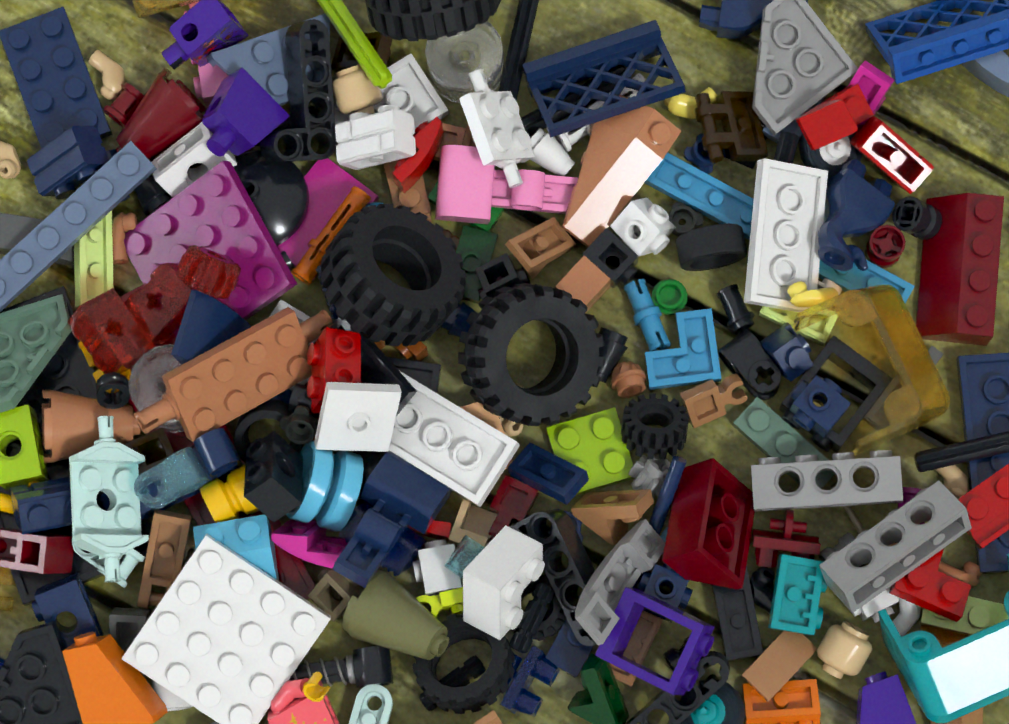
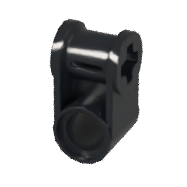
M748 329L718 350V355L732 374H738L743 381V385L754 398L758 397L761 400H769L778 393L781 371L764 351L758 339ZM758 375L762 378L770 376V385L768 386L765 382L758 384Z

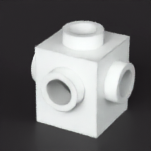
M647 197L631 201L610 226L621 237L622 242L638 256L650 253L656 255L669 244L670 239L668 236L676 228L669 221L668 213L661 206L653 204Z

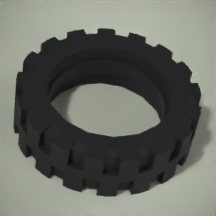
M451 614L446 616L447 620L441 622L448 630L449 644L447 649L461 640L477 639L485 641L492 649V660L487 671L477 681L467 686L450 687L441 684L436 677V667L440 657L435 656L431 660H426L413 656L416 659V663H413V672L417 677V683L433 704L436 703L443 711L448 712L451 709L455 714H465L467 710H471L472 713L482 710L481 706L487 703L490 706L497 701L496 697L500 692L504 694L509 687L507 682L514 675L515 669L512 663L515 662V656L506 636L498 640L464 622L463 616Z

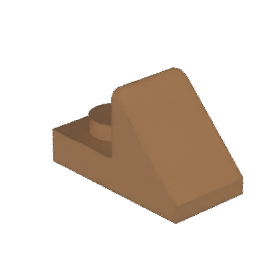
M553 217L508 240L505 245L530 277L534 279L548 263L570 252L576 243Z
M651 489L587 492L575 503L571 511L573 516L611 545H616L628 532L627 523L641 519L646 510L654 503Z

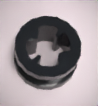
M111 372L102 375L97 380L96 397L97 402L101 406L108 409H118L129 402V381L124 375Z

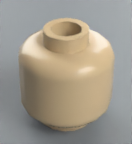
M356 65L335 73L337 79L332 82L333 95L340 113H375L373 106L382 101V92L378 86H373L361 66Z
M843 621L841 625H831L817 648V655L824 662L822 669L839 679H842L844 674L849 676L858 675L872 651V645L867 640L869 634L847 621Z

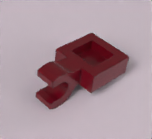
M505 475L490 505V510L498 514L488 533L491 536L490 540L505 525L510 527L513 521L518 523L528 517L539 494L538 490Z

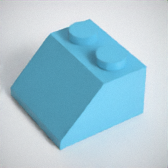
M265 514L193 527L195 550L204 536L208 534L279 581L275 545L271 541L272 529Z

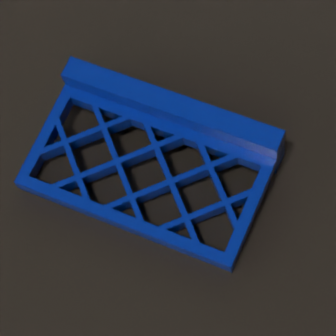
M980 0L934 1L865 23L866 33L890 66L891 77L895 80L894 82L899 84L1009 49V0H994L993 2ZM954 8L962 9L960 13L948 11ZM972 11L985 12L983 16L970 14ZM919 19H929L927 23L914 22ZM939 21L951 23L949 27L937 24ZM888 29L895 30L893 34L882 33V31ZM905 32L918 33L916 37L903 36Z

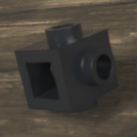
M507 253L475 269L482 288L478 289L482 300L486 296L496 297L495 291L502 287L513 288L514 284H531L524 268L516 269Z

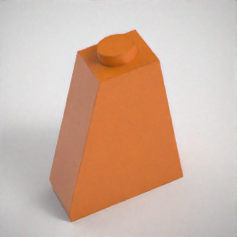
M88 632L74 637L75 643L62 651L83 724H153L168 713L166 705L140 671L121 659L125 652L111 634L97 637L96 632Z

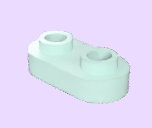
M370 684L363 687L356 696L348 724H388L393 709V698L390 692L379 684ZM372 697H378L382 701V705L378 710L373 711L368 707V702Z

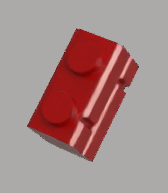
M875 116L869 118L850 141L854 148L909 194H912L934 168L931 163L897 133Z

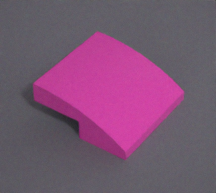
M290 519L271 533V541L283 550L302 560L328 568L334 567L335 561L351 540V538L326 536V529L319 527L316 520L303 523Z

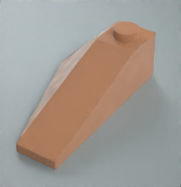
M643 106L591 124L589 131L591 135L586 152H583L580 164H582L578 181L576 186L573 187L562 225L563 229L586 247H589L611 225L663 160L681 133L679 128L651 107Z

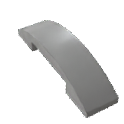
M646 519L640 520L613 547L587 582L578 600L575 619L597 645L605 642L620 619L614 611L625 587L632 588L641 573L652 570L664 552L665 542Z

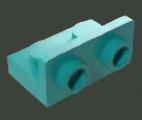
M784 554L779 555L768 628L803 635H814L815 629H820L823 620V607H819L821 592L825 593L827 585L819 565L824 561Z

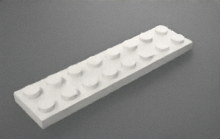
M281 299L270 315L272 316L289 307L295 311L299 323L310 318V316ZM401 372L417 392L396 416L389 450L481 507L520 444ZM309 378L303 380L302 382H300V384L305 385V383L309 381Z

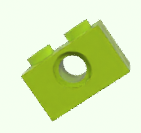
M28 404L0 413V486L7 491L11 487L28 486V483L32 481H48L46 463L43 460L44 451L36 411ZM20 440L22 444L20 452L15 456L8 457L6 448L9 443Z

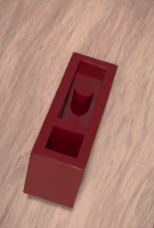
M0 527V567L39 574L71 573L74 552L72 546L73 537L42 531L22 535L19 529Z

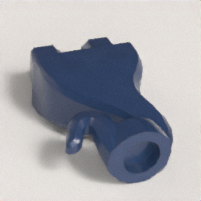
M722 0L721 7L702 5L699 27L717 31L716 37L737 39L745 37L761 27L763 9L773 0Z
M852 159L845 163L838 174L828 179L826 199L830 214L820 227L818 234L819 258L829 267L840 271L851 270L854 262L861 271L868 269L863 251L856 245H847L843 238L858 237L883 225L895 206V202L890 199L892 185L884 179L878 178L868 183L863 179L866 166L857 159Z

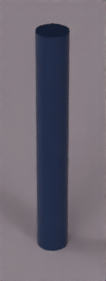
M673 456L649 521V524L659 536L687 463L684 458L679 456Z

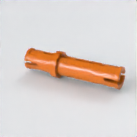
M356 186L351 188L349 194L317 238H312L307 244L309 249L296 267L292 269L291 272L297 279L307 285L312 283L311 281L321 269V260L328 245L347 220L355 212H360L372 200L366 192Z

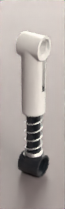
M381 646L363 647L353 650V655H347L344 659L340 660L337 657H334L332 661L324 662L320 658L319 662L308 663L305 660L304 664H299L289 679H310L313 673L320 672L323 675L321 679L322 684H328L329 686H333L335 682H343L345 685L356 683L357 688H363L370 684L390 685L394 683L390 649ZM152 680V688L166 705L167 711L184 710L193 707Z

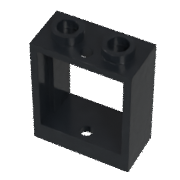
M833 335L814 360V366L804 373L781 403L779 411L783 413L782 419L791 427L797 430L801 428L792 418L794 413L790 411V408L795 400L790 396L803 380L810 383L829 359L871 390V393L840 434L831 429L825 437H822L814 429L807 431L813 435L811 440L819 448L826 452L832 449L838 453L893 378Z

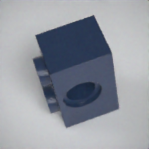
M78 572L36 589L35 600L31 604L39 622L45 621V623L56 620L66 648L75 643L74 637L88 632H96L97 637L104 635ZM64 611L71 612L76 616L77 623L70 627L63 626L58 622L57 615Z

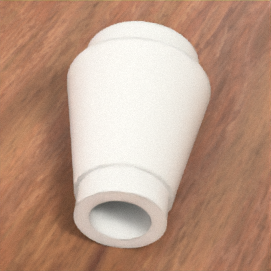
M541 128L531 137V148L535 156L530 159L531 161L558 176H565L574 166L575 162L555 137L550 138L549 134Z

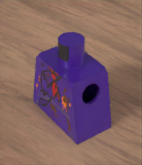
M200 0L170 26L169 31L176 39V42L162 51L161 54L174 70L189 58L201 67L209 63L206 57L210 53L236 45L249 35L231 10L221 0Z

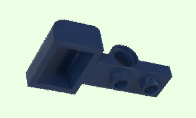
M390 450L386 452L369 475L360 498L374 507L369 508L364 514L353 537L335 561L333 570L366 588L407 526L425 534L449 499L452 490Z

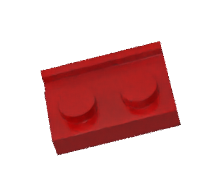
M1009 464L958 499L966 507L972 528L967 533L976 542L979 550L1009 530Z

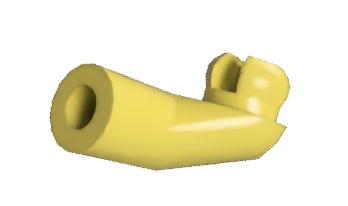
M803 281L796 282L787 289L791 297L790 302L796 307H826L834 305L839 299L835 288L827 287L808 291L807 285Z

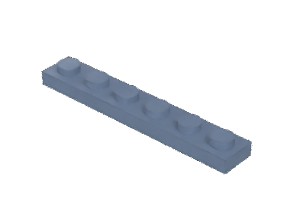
M132 141L127 143L0 259V312L157 169Z

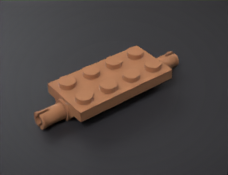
M287 307L162 375L167 388L166 392L162 394L163 399L134 413L137 420L140 419L137 421L139 427L145 434H148L151 430L171 419L178 420L183 427L186 437L194 442L201 435L225 425L293 387L296 383L302 382L312 376V365L307 363L309 343L319 338L326 327L330 328L333 325H329L332 322V318L327 311L321 310L318 314L299 323L295 311Z

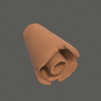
M42 390V397L49 398L48 404H42V440L45 450H50V454H43L44 463H54L69 459L70 456L93 446L94 441L99 439L97 420L99 416L114 417L113 439H116V442L125 444L133 441V435H140V427L137 423L140 419L137 420L135 418L132 406L125 405L118 409H108L101 406L97 399L54 390Z

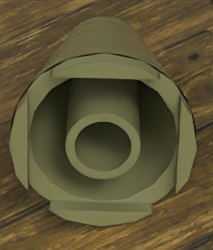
M381 569L377 570L359 598L352 595L344 613L342 627L343 630L348 632L346 634L351 638L426 660H431L435 656L440 657L449 644L447 628L391 574Z

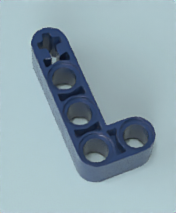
M217 428L201 435L194 441L195 448L139 475L141 522L154 516L155 509L166 510L200 493V486L216 478L221 481L226 480L227 475L231 473L230 471L243 465L224 428ZM104 493L99 499L105 511H107L110 501Z

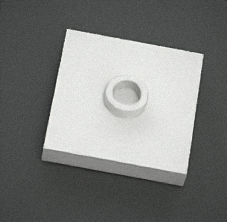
M326 382L314 440L316 450L388 452L402 393L400 385Z

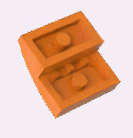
M817 679L788 681L768 702L749 683L742 685L745 724H820L821 711Z

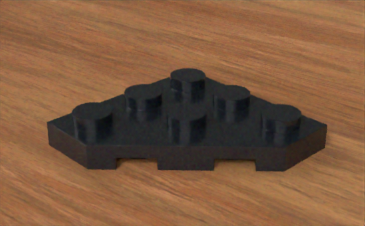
M56 620L20 631L14 640L4 665L0 669V724H83L62 652L66 647Z

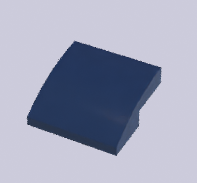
M191 290L171 355L182 365L247 330L251 325L217 299L199 290Z

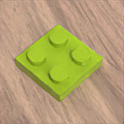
M615 407L546 427L553 454L587 471L589 480L575 496L634 479L628 474L633 467L630 452L626 448L627 443L623 444L622 427Z

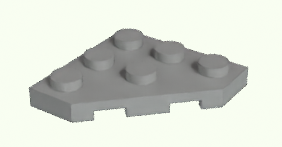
M773 0L763 9L752 109L773 136L859 69L805 0Z

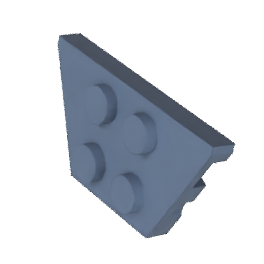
M325 13L307 19H315L324 23L328 29L330 41V20ZM290 26L210 53L206 57L213 67L215 65L219 66L227 75L243 67L280 106L290 103L285 40L286 32ZM305 34V39L310 40L309 34ZM311 52L305 53V57L312 56ZM307 65L306 76L312 81L314 72L312 67Z

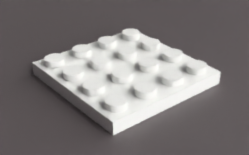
M206 534L121 659L219 724H259L270 708L272 699L284 683L293 675L330 621L331 616L215 538Z

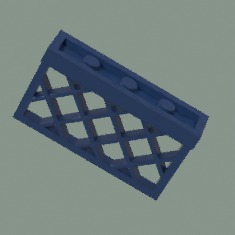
M656 20L522 64L528 91L531 98H534L550 138L686 92L685 85L661 37V31ZM658 55L661 56L656 65L643 62V60ZM618 65L627 67L622 76L608 72ZM635 70L650 73L645 82L630 79ZM658 76L673 81L672 84L663 87L653 85ZM589 78H594L589 87L575 84ZM602 81L616 84L611 94L597 90ZM624 87L638 91L636 96L628 99L619 96ZM556 89H560L555 98H550L541 95ZM569 92L582 96L577 105L563 101ZM591 98L605 102L601 108L595 110L585 108ZM557 110L571 113L568 119L556 123L552 121V117Z

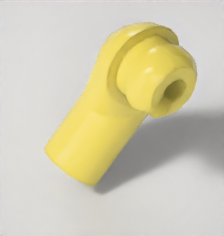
M708 87L701 92L709 94L711 104L717 103V94L712 88ZM682 93L664 100L665 106L670 113L688 119L696 118L694 111L697 108L695 97Z

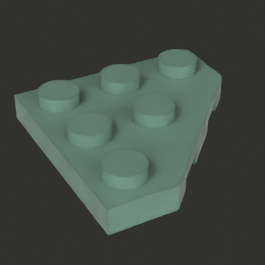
M63 294L0 313V413L14 409L73 330Z

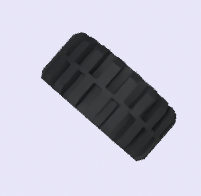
M365 0L369 22L376 31L385 37L390 36L395 40L407 39L408 41H419V39L437 40L438 37H451L457 35L458 32L472 30L475 28V25L488 21L489 16H493L496 13L501 0Z
M379 204L378 206L370 205L362 208L360 212H355L328 245L321 260V271H323L320 274L322 286L328 289L325 295L329 304L335 305L338 317L342 321L346 319L352 325L350 328L357 333L363 332L368 335L367 339L376 343L380 342V340L385 341V345L399 346L401 343L403 346L416 345L419 341H425L430 338L462 300L465 292L464 285L466 284L465 270H461L464 266L460 253L456 254V245L451 237L446 238L442 233L444 229L437 223L433 225L427 220L428 216L421 212L415 214L410 211L411 208L402 205L394 208L393 204ZM375 260L386 263L396 269L406 279L411 290L397 285L386 277Z
M514 284L513 288L502 287L496 290V297L494 298L486 296L478 303L482 310L479 313H470L466 322L471 324L468 333L461 332L459 342L465 343L464 352H458V364L466 366V371L461 373L464 384L472 386L470 395L476 402L484 404V409L488 412L527 426H539L540 423L552 425L559 423V416L569 418L577 413L575 405L578 403L585 405L591 398V395L588 393L591 386L598 387L601 377L596 376L598 366L604 367L605 356L599 355V347L604 346L602 334L595 333L594 331L599 326L595 316L586 314L588 307L581 300L573 299L572 294L543 285ZM532 320H539L549 327L554 336L556 344L555 361L549 374L540 383L530 388H521L513 382L509 375L506 364L507 348L511 338L521 326Z

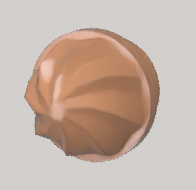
M624 361L614 368L611 386L613 390L617 391L619 397L630 398L641 394L646 389L644 382L647 377L638 364Z

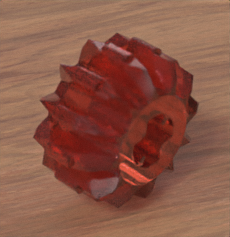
M193 245L189 246L182 255L176 275L179 280L194 290L214 298L226 299L229 298L232 291L236 288L241 268L233 260L222 254L206 249L203 246Z

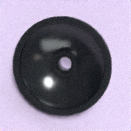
M261 150L249 151L235 156L237 165L234 166L237 175L246 190L255 188L254 192L249 196L276 246L282 244L300 227L308 209L309 192L303 174L293 162L274 163L268 161L262 155Z

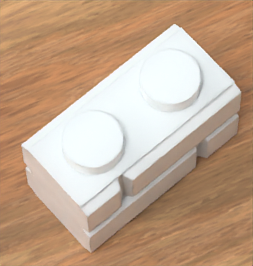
M396 105L378 107V113L374 114L353 113L349 115L348 121L335 125L336 141L338 142L336 157L339 165L360 170L412 157L416 154L415 138L413 137L415 133L414 117L412 114L399 110V107Z

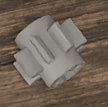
M642 455L628 473L631 477L635 478L631 484L633 490L651 489L653 499L655 496L658 497L670 462L667 459L660 460L659 455H654V460L647 459L645 455Z

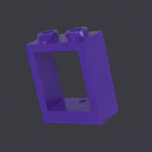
M625 587L614 611L620 619L605 642L599 645L595 656L672 695H684L686 691L689 692L697 681L699 672L696 668L701 657H705L713 645L714 636L711 634L715 626L637 588ZM644 607L692 630L670 679L623 656Z

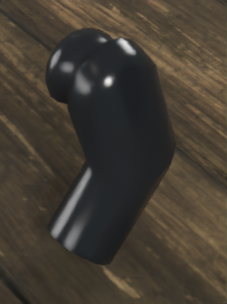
M760 567L752 573L750 579L753 601L758 607L770 614L775 574L768 567Z

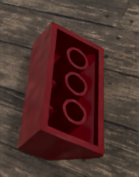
M962 193L927 198L926 203L936 207L941 212L942 225L934 237L922 240L914 338L987 346L994 335L1004 196Z

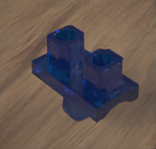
M532 646L518 672L516 670L522 658L514 654L515 662L512 663L515 669L512 678L513 682L500 704L505 710L514 715L518 711L535 717L542 705L543 699L528 691L530 685L535 678L551 687L560 671L555 664L545 658L546 655L542 650Z

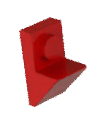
M858 83L844 88L795 120L812 151L857 132V125L874 114Z

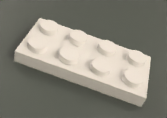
M766 158L757 160L744 303L805 314L815 313L816 307L794 306L790 302L791 297L787 289L790 285L799 281L806 283L808 291L818 287L820 265L818 234L824 222L828 179L827 170Z

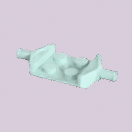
M113 416L97 417L99 439L94 441L93 446L69 457L73 543L82 550L99 555V559H105V582H120L119 558H121V554L149 541V535L141 534L138 464L145 462V456L113 439ZM99 491L104 492L109 498L110 505L107 511L101 509L97 504L96 498Z

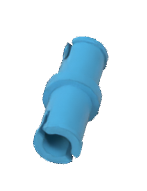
M638 279V285H636L635 281L628 283L623 289L635 313L633 316L634 323L640 326L649 352L657 351L656 348L658 347L659 350L667 349L671 346V342L659 318L662 313L660 308L654 305L645 279Z

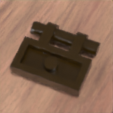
M722 91L716 97L717 104H711L708 93H700L695 96L697 108L694 111L697 122L702 125L704 136L701 140L704 150L708 151L710 162L717 163L724 159L722 148H728L731 161H757L769 155L760 118L752 109L753 92ZM715 120H721L724 132L717 131Z

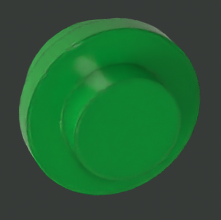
M665 279L656 284L651 298L654 305L660 308L662 314L674 315L683 310L687 303L688 295L682 283L674 279Z

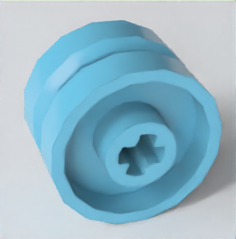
M312 440L305 444L300 453L303 456L302 504L286 515L290 519L303 523H308L315 518L319 527L338 532L349 521L358 500L364 471L363 458L359 454L340 450L333 455L332 450H316L315 443Z

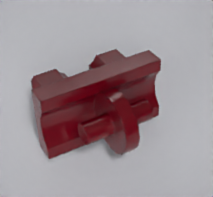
M786 510L784 520L770 518L769 529L783 530V532L753 529L752 544L755 547L756 565L770 568L776 567L778 550L790 551L791 556L814 560V555H819L821 544L819 543V537L792 534V532L806 533L807 523L793 521L794 510Z

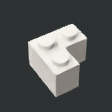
M505 525L463 570V621L498 640H501L510 629L514 630L523 617V610L521 609L523 590L531 581L538 580L544 570L545 563L542 561L543 544Z

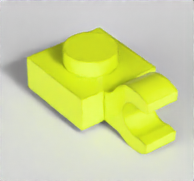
M463 587L440 592L433 596L421 595L416 598L421 604H429L431 606V613L436 618L442 610H451L452 614L463 613Z

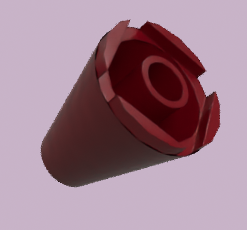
M164 68L157 75L117 136L116 141L119 146L116 148V151L119 152L127 143L132 141L150 160L167 150L200 124L204 116L202 112L206 107L181 80L178 79L176 82L173 79L169 80L167 77L172 72Z

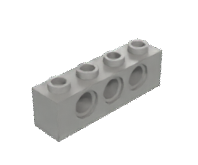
M892 450L870 451V458L855 459L854 452L832 454L833 460L818 461L817 455L795 456L794 463H781L780 457L759 458V465H751L754 511L902 503L903 488L900 456H892ZM860 468L869 469L874 475V483L868 488L858 487L853 481V474L856 470ZM825 470L833 472L837 477V485L831 490L820 489L815 481L816 476L820 472ZM785 473H794L800 479L799 488L792 493L784 492L779 487V479Z
M938 480L929 488L920 490L912 500L899 509L889 512L885 519L874 527L861 532L854 541L840 551L831 553L819 565L826 585L851 613H854L969 531L972 527L967 509Z

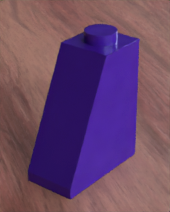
M886 671L865 678L867 685L858 689L856 724H916L898 674L888 677Z

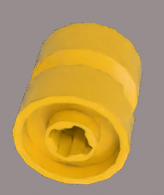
M245 464L230 471L231 473L227 475V482L224 483L216 478L199 487L215 523L239 519L240 511L247 515L259 511L257 507L244 497Z

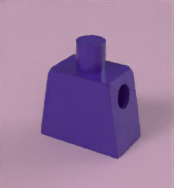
M241 67L223 79L202 118L203 124L213 133L206 145L217 156H224L228 150L238 156L258 144L290 115Z

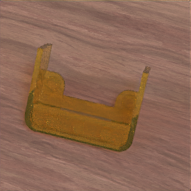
M880 284L849 290L796 314L793 323L796 332L835 314L843 324L849 327H860L871 322L902 385V388L893 391L884 403V414L890 426L857 440L852 448L855 456L943 416L950 405L949 393L901 294L893 286Z

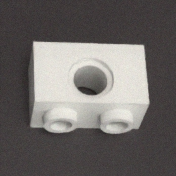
M203 121L151 162L157 168L153 172L155 181L172 198L220 162L230 161L233 167L237 165L234 154L229 150L224 156H217L208 149L206 143L213 133L203 124ZM202 163V165L197 168H189L193 164Z

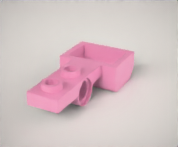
M444 145L441 147L435 220L488 225L491 219V207L566 214L573 187L576 186L578 181L577 177L545 175L541 171L521 169L518 171L523 184L509 188L503 170H494L495 165L483 166L477 147L463 145Z

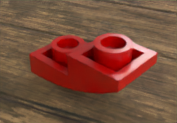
M438 117L430 123L428 121L423 122L415 129L413 137L415 138L416 154L412 157L400 159L394 167L395 171L392 172L394 182L404 194L424 174L440 147L444 130L442 121Z

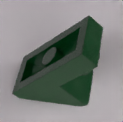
M591 653L581 670V681L585 690L578 691L568 706V710L592 724H625L629 718V713L610 663L595 656L596 653Z

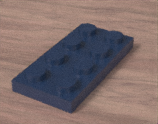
M64 6L0 30V39L41 149L73 125L94 126L98 129L101 139L113 135Z

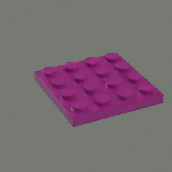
M230 161L220 162L137 224L135 229L125 233L124 244L126 253L142 283H146L176 337L191 290H199L217 299L239 314L243 319L248 320L297 285L295 278Z

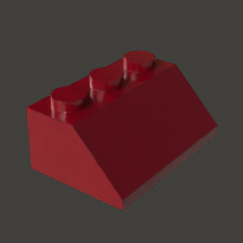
M714 458L684 468L673 498L662 561L686 580L731 589H741L744 583L755 514L753 492Z

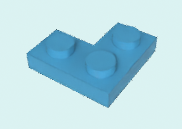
M712 308L677 312L675 318L680 348L650 351L644 354L649 390L702 384L711 379L714 382H719L722 379Z

